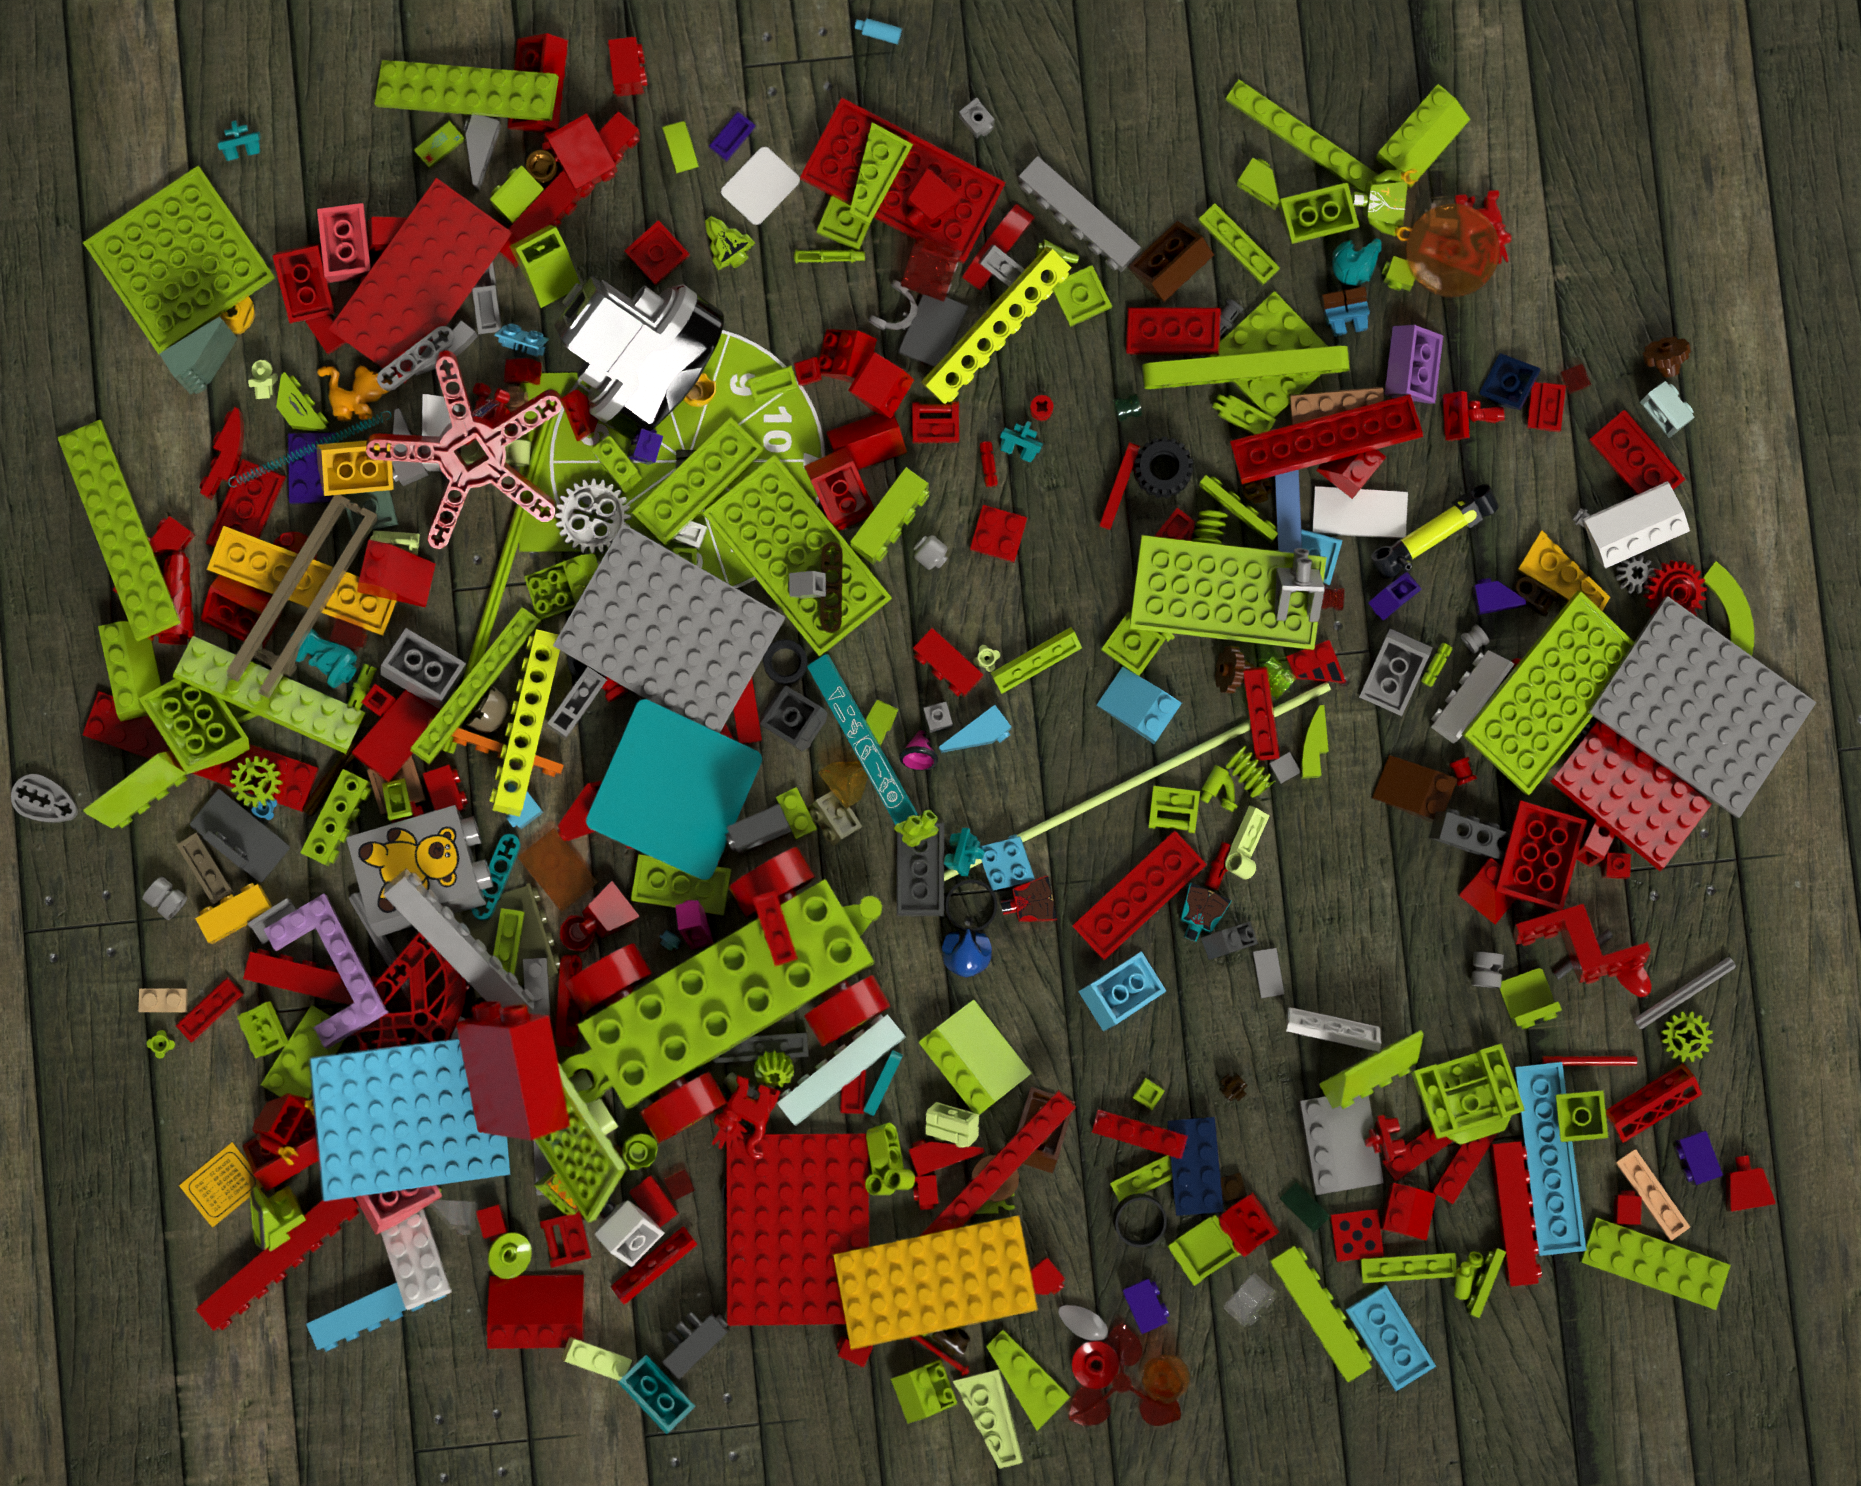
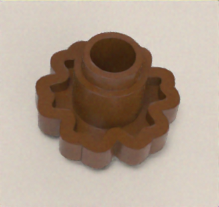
M1677 337L1662 338L1659 342L1654 341L1644 347L1643 359L1647 366H1656L1663 377H1673L1680 373L1681 363L1689 358V353L1691 352L1690 344L1686 339H1677Z
M1226 646L1223 653L1219 654L1216 662V687L1220 688L1221 693L1234 694L1236 687H1240L1241 683L1245 684L1244 669L1255 668L1249 661L1244 660V654L1240 652L1239 647Z

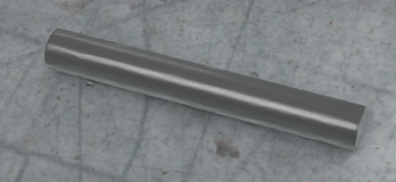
M1608 929L1596 938L1599 948L1613 937ZM1569 959L1553 972L1557 980H1560L1573 969L1571 960Z

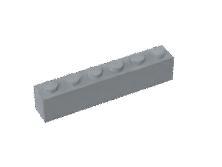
M1038 156L1019 175L1018 182H1020V188L1025 193H1032L1037 197L1036 201L1045 210L1049 208L1055 213L1053 216L1062 225L1066 223L1072 228L1071 233L1077 239L1081 240L1083 238L1089 243L1088 248L1094 254H1101L1106 258L1105 263L1111 269H1118L1122 272L1139 254L1141 247Z

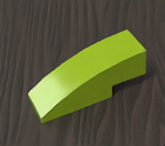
M1319 705L1305 734L1300 762L1301 779L1319 778L1321 776L1320 754H1327L1329 752L1324 705Z

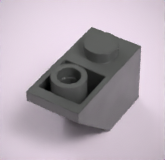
M1251 922L1224 929L1201 938L1209 960L1258 944Z

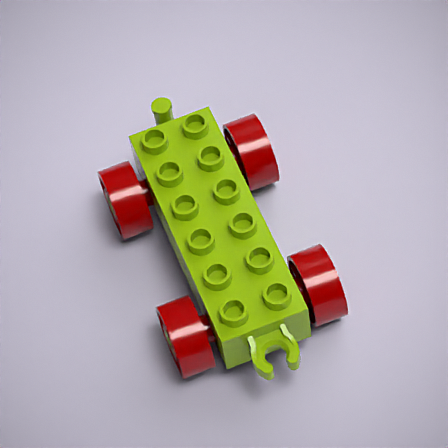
M798 847L781 853L745 874L728 888L746 918L758 914L753 897L776 890L798 959L775 967L760 919L758 918L634 992L633 988L648 979L652 972L635 943L627 945L595 962L565 983L583 1015L603 1005H606L607 1008L578 1025L591 1050L568 1058L561 1066L563 1072L568 1079L573 1076L575 1071L581 1068H586L593 1073V1085L587 1090H579L577 1092L586 1104L597 1101L612 1087L615 1088L624 1106L629 1109L657 1093L660 1100L641 1111L640 1114L658 1144L673 1137L728 1103L710 1072L701 1075L689 1083L684 1076L821 996L824 1003L805 1014L804 1017L822 1047L849 1033L891 1006L873 975L852 986L848 981L851 977L875 964L860 937L869 925L880 917L882 912L881 902L874 896H867L861 900V904L842 907L826 879L797 895L796 892L809 884L816 877Z

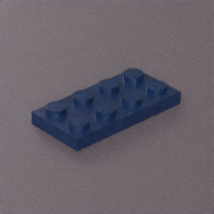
M1215 1117L1167 1121L1168 1130L1188 1136L1182 1159L1170 1156L1176 1216L1223 1212Z

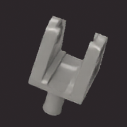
M1294 549L1293 568H1277L1275 591L1276 621H1286L1291 592L1308 591L1307 617H1309V622L1319 621L1325 587L1319 569H1311L1312 560L1308 558L1309 551L1307 549Z

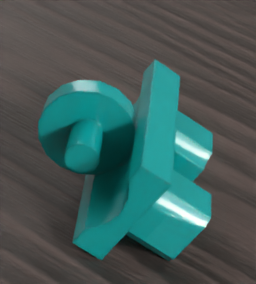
M235 120L231 121L232 128L224 130L226 137L231 135L235 137L217 143L219 150L223 151L226 160L230 161L239 158L238 145L245 144L248 156L260 153L259 140L261 135L258 131L241 136V133L248 131L247 124L238 126Z
M1029 421L1026 422L1025 427L1016 423L1014 430L1022 434L1005 428L1000 436L1002 438L1001 451L1012 454L1015 444L1024 447L1020 458L1028 462H1032L1036 454L1041 451L1044 443L1027 437L1028 435L1036 438L1038 433L1030 429L1032 422Z
M962 828L961 833L951 834L950 846L956 849V853L947 854L944 860V864L948 869L956 870L961 876H968L971 864L974 865L976 859H982L985 854L979 848L980 842L977 841L978 838L970 833L969 828Z

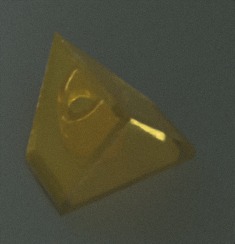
M860 761L832 762L818 772L846 809L861 800L868 775Z

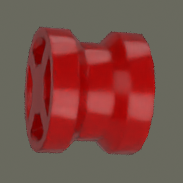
M1045 395L1036 396L1030 406L1033 418L1038 421L1049 419L1053 413V401Z

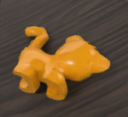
M360 365L356 369L352 391H346L338 387L340 373L335 367L324 366L317 371L320 377L325 375L331 376L328 399L333 409V415L337 416L338 421H350L352 419V411H355V414H359L361 420L371 419L373 411L366 403L377 402L383 394L389 392L379 386L377 382L378 373L369 371L365 366ZM384 379L383 384L388 383L391 385L392 381Z

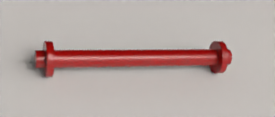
M920 1335L911 1337L910 1340H917L961 1371V1376L964 1374L967 1376L970 1372L968 1365L965 1368Z

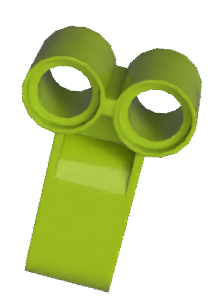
M886 1123L868 1129L866 1139L873 1174L866 1179L865 1187L867 1192L871 1195H891L895 1190L911 1189L915 1183V1176L911 1170L904 1169L899 1138L895 1126L892 1123Z

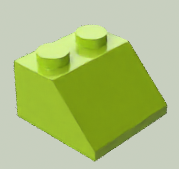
M1603 1091L1556 1095L1560 1142L1608 1138Z

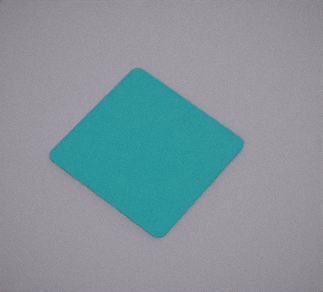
M646 699L640 700L632 712L589 810L586 824L590 829L701 880H708L713 876L727 844L725 834L729 833L727 827L735 824L762 763V756L758 751Z

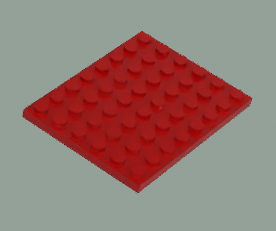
M764 1134L763 1139L755 1145L757 1151L764 1153V1156L760 1159L749 1157L745 1150L746 1142L751 1135H743L744 1139L737 1136L738 1147L734 1145L733 1140L730 1150H727L726 1145L728 1326L846 1324L834 1255L869 1247V1193L865 1187L866 1179L869 1176L866 1134Z

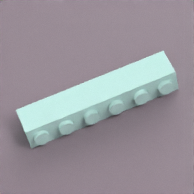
M888 1014L885 1017L882 1015L876 1017L871 1022L872 1027L866 1032L863 1029L852 1037L854 1041L849 1046L845 1044L834 1051L836 1055L830 1061L824 1059L815 1067L817 1071L809 1076L807 1073L797 1081L798 1087L793 1091L789 1088L779 1096L780 1101L777 1104L795 1126L837 1094L843 1086L848 1085L858 1077L864 1069H868L906 1038Z

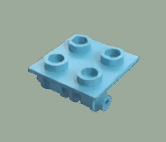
M515 324L504 325L494 335L499 337L498 342L502 343V346L514 349L515 346V350L518 351L520 344H522L523 353L527 348L526 353L536 357L538 355L543 356L545 351L543 345L549 340V338L543 337V334L538 331L526 332Z
M1017 834L1009 836L1007 840L979 847L985 852L981 860L992 891L1035 880L1021 836L1017 837Z

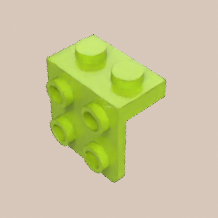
M1540 968L1504 980L1501 983V988H1499L1513 1027L1521 1026L1522 1030L1534 1026V1020L1542 1017L1544 1022L1556 1018V1012L1562 1010L1559 1001H1554L1544 972Z

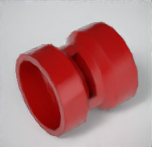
M604 676L607 681L601 689L606 691L605 697L608 702H612L628 692L626 687Z

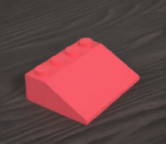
M437 1185L356 1196L355 1198L375 1235L398 1225L442 1197V1194Z

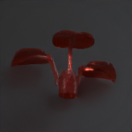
M1124 1324L1118 1325L1111 1331L1105 1341L1106 1344L1114 1349L1119 1359L1120 1371L1112 1380L1113 1387L1105 1396L1102 1395L1099 1389L1087 1387L1079 1389L1072 1399L1068 1415L1069 1420L1084 1426L1101 1424L1111 1413V1407L1105 1400L1114 1392L1126 1394L1131 1391L1145 1400L1140 1405V1414L1146 1423L1152 1426H1163L1179 1421L1181 1419L1180 1405L1170 1390L1163 1386H1152L1148 1390L1147 1396L1132 1387L1130 1377L1124 1373V1365L1133 1366L1138 1363L1143 1349L1140 1340Z

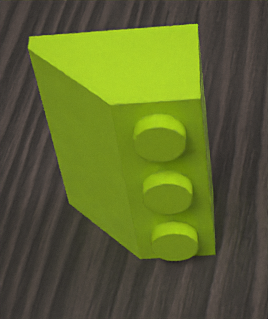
M1348 182L1282 198L1278 204L1283 226L1291 244L1359 228Z

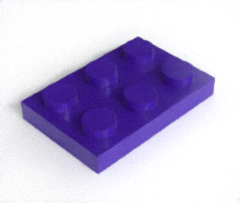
M336 433L288 434L289 455L292 460L291 451L295 455L294 462L290 459L289 463L290 504L331 502L334 495H323L315 441L320 444L319 439H321L323 444H325L323 439L325 437L329 443L327 436L333 441L331 434L336 438ZM311 443H313L316 447V449L314 448V453L312 452L313 448ZM308 444L312 451L310 450V455L306 452V456H304L303 453L305 454L303 446H305V448L309 452L307 446ZM299 448L303 451L302 458L299 457V455L301 456ZM295 450H297V452L299 453L298 460L296 459L297 456Z

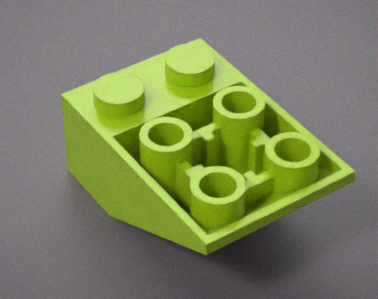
M548 225L509 246L540 308L567 295L576 283L581 285L557 227Z
M595 554L580 555L524 576L538 619L543 620L574 610L599 566Z

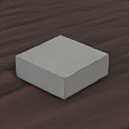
M1290 752L1269 763L1280 784L1301 773Z

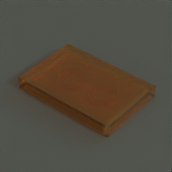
M555 828L517 857L561 912L598 884V881L568 844L561 839Z

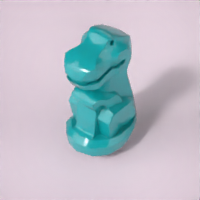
M312 628L301 645L295 662L304 661L307 654L312 657L308 661L309 665L317 667L327 676V683L330 687L336 688L343 682H349L357 670L354 667L357 660L355 653L344 645L320 638Z

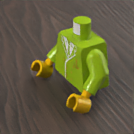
M1410 169L1406 172L1404 170L1384 171L1375 176L1372 182L1366 183L1365 193L1353 192L1352 200L1354 206L1363 207V215L1368 217L1369 223L1380 232L1397 236L1402 241L1410 240L1404 238L1403 231H1412L1410 227L1400 228L1399 226H1403L1407 185L1418 181L1412 180L1409 174L1418 171L1416 169Z

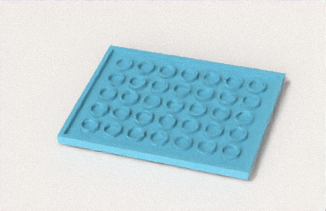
M459 1038L309 1058L322 1200L328 1201L510 1175L507 1137L479 1133L477 1130Z

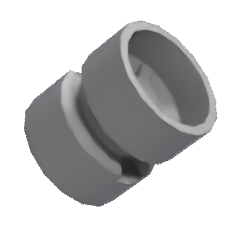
M161 876L148 888L142 899L152 908L158 907V913L165 919L170 920L183 907L188 897L178 889L173 890L172 884Z
M1474 952L1472 965L1476 967V970L1471 974L1470 985L1501 988L1502 974L1499 973V970L1503 968L1504 955Z

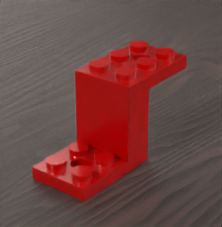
M1584 904L1518 923L1513 933L1515 945L1522 943L1523 946L1534 943L1537 938L1544 936L1545 939L1557 936L1558 932H1561L1578 982H1586V984L1598 981L1601 976H1617L1622 973L1621 970L1627 968L1631 970L1642 968L1651 952L1649 944L1646 942L1602 956Z

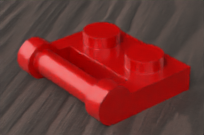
M952 401V404H919V402H912L913 443H959V401ZM920 413H952V419H920Z
M577 1212L575 1215H565L539 1222L541 1229H544L551 1261H549L550 1268L592 1258L584 1223L580 1216L581 1212ZM555 1225H559L567 1256L564 1258H560L553 1230Z

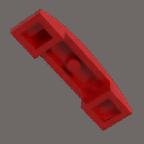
M1016 204L986 241L962 278L981 291L993 274L978 263L992 244L1007 255L1035 217Z

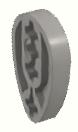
M29 774L23 776L12 788V805L24 817L41 822L59 823L72 820L78 814V806L72 797L60 785L42 775ZM27 786L26 790L28 792L35 793L37 790V795L45 798L46 795H49L48 800L51 802L49 805L45 804L42 807V802L34 800L31 803V798L28 796H23L21 799V794L18 793V790L20 788L24 789ZM70 804L69 808L72 809V813H67L65 816H63L64 812L56 807V805L66 807Z

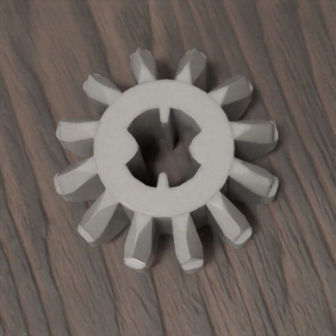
M1640 555L1637 561L1635 556L1630 557L1629 561L1623 560L1621 561L1622 566L1616 568V571L1622 574L1618 575L1616 580L1624 581L1620 585L1621 589L1629 586V594L1633 593L1634 588L1637 594H1641L1643 588L1646 589L1644 585L1651 582L1648 576L1654 573V568L1648 569L1647 566L1651 564V561L1648 560L1643 563V555ZM1638 570L1640 574L1634 579L1631 575Z

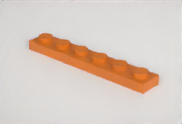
M430 718L428 726L433 721V719ZM460 728L451 736L454 738L452 741L463 746L470 743L476 745L475 750L488 754L490 750L498 753L497 758L501 756L503 743ZM535 755L533 767L542 768L541 773L551 777H555L556 774L561 775L564 766Z

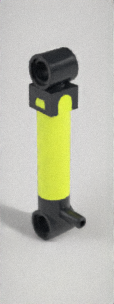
M1482 484L1474 487L1469 492V497L1463 494L1451 502L1453 507L1395 544L1384 546L1374 551L1371 558L1381 578H1392L1401 571V568L1405 571L1411 570L1412 564L1409 561L1464 526L1471 528L1483 520L1482 517L1496 512L1499 504L1490 486Z

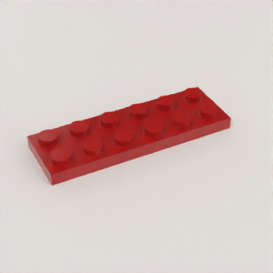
M1174 831L1072 927L1105 960L1207 864Z

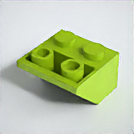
M522 165L518 169L514 168L507 175L506 178L508 180L502 186L498 185L492 191V197L490 198L494 210L511 225L544 191L543 187Z
M941 1359L891 1379L907 1424L927 1418L958 1404Z

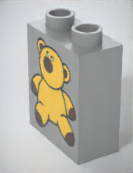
M455 805L346 837L367 920L377 937L413 926L383 895L385 886L405 869L410 873H415L422 881V885L426 890H432L437 896L438 902L443 907L447 906L453 913L486 905L483 889L493 887L492 877L486 860L475 862L471 846L482 843L479 829L474 816L463 819Z

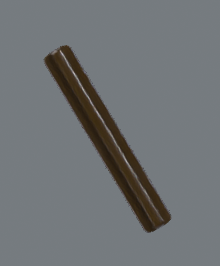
M356 735L354 736L347 753L342 752L303 806L302 810L310 816L315 814L333 789L342 769L346 770L355 758L352 755V751L363 739Z

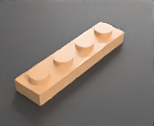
M1633 1149L1615 1162L1637 1195L1642 1196V1202L1670 1241L1690 1228L1685 1218L1636 1149Z

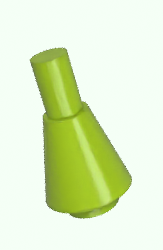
M1045 239L1042 243H1038L1035 253L1036 257L1047 246L1052 248L1064 261L1077 264L1078 254L1065 252L1062 248Z

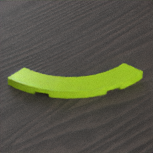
M1715 561L1703 577L1705 579L1704 584L1713 591L1725 609L1730 641L1752 656L1754 649V624L1749 604L1736 580L1723 566Z

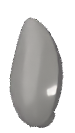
M1065 1305L1059 1308L1060 1318L1076 1335L1091 1341H1101L1106 1338L1108 1334L1106 1324L1092 1311L1073 1305Z

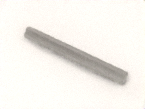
M1730 957L1724 959L1634 1018V1023L1639 1029H1643L1736 967L1735 963Z

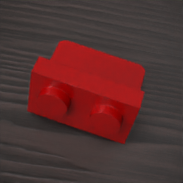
M1254 1193L1235 1203L1218 1217L1222 1231L1229 1235L1233 1241L1234 1249L1239 1254L1241 1253L1243 1257H1246L1259 1245L1279 1233Z

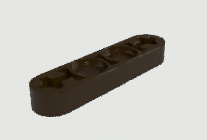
M829 542L824 545L821 560V573L835 570L839 575L836 582L830 583L826 580V595L829 593L836 594L838 597L837 604L829 606L825 603V597H821V627L826 633L830 634L839 631L842 624L843 552L841 546L835 542ZM830 547H835V551L839 552V555L834 557V564L839 563V567L834 565L825 567V562L830 564V556L825 554L826 551H830ZM824 609L831 611L839 609V613L833 612L834 621H838V624H835L833 629H829V626L824 624V621L829 620V612L824 613Z

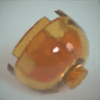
M1163 1354L1150 1359L1144 1365L1143 1370L1145 1369L1144 1377H1142V1384L1152 1399L1156 1401L1161 1400L1168 1404L1179 1399L1188 1390L1190 1372L1182 1359L1174 1355Z

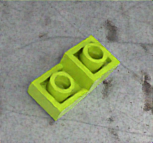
M685 121L663 126L667 148L670 151L675 172L679 173L699 167Z
M877 700L869 712L866 722L881 747L886 732L891 730L898 709L881 700Z

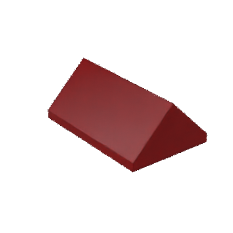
M876 414L826 432L833 452L846 447L857 470L907 453L900 427L894 415L889 419L883 415Z

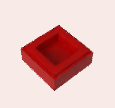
M817 357L794 363L799 386L822 380Z

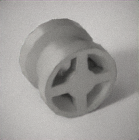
M1477 624L1471 628L1469 633L1461 635L1465 645L1474 654L1479 651V647L1490 643L1485 632Z

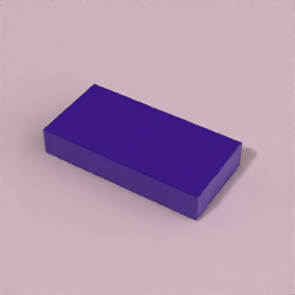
M737 111L712 141L709 148L727 162L756 128V125Z

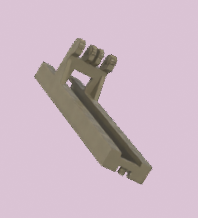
M334 495L227 669V676L238 682L251 660L257 661L259 659L265 667H271L270 673L260 687L259 694L270 698L283 675L289 679L294 676L297 669L295 661L301 645L376 524L377 514L364 507H358L356 503H350L349 499L341 495ZM346 507L363 516L364 519L281 655L277 656L263 649V640L344 508Z

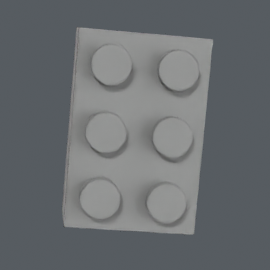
M405 628L381 664V675L440 710L466 670L465 662Z

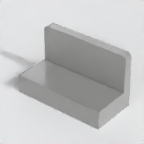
M286 898L247 924L249 928L253 929L260 942L264 945L269 942L264 929L297 910V908L290 899Z

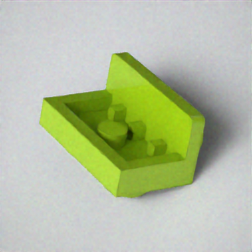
M271 1001L237 1015L240 1028L244 1032L249 1048L255 1058L269 1055L289 1044Z

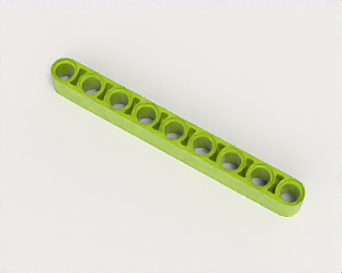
M1347 346L1152 362L1142 365L1144 389L1340 373L1350 370Z

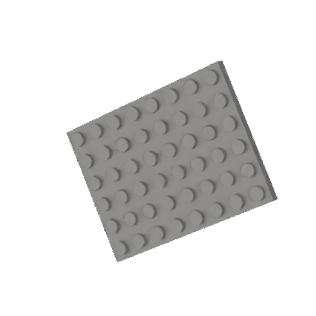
M622 524L553 646L641 697L720 733L786 617Z
M1665 596L1588 713L1730 814L1740 818L1816 702L1670 597Z

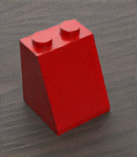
M587 113L546 136L551 150L577 194L590 192L595 188V184L600 181L607 182L615 177L614 173L618 172L613 159Z

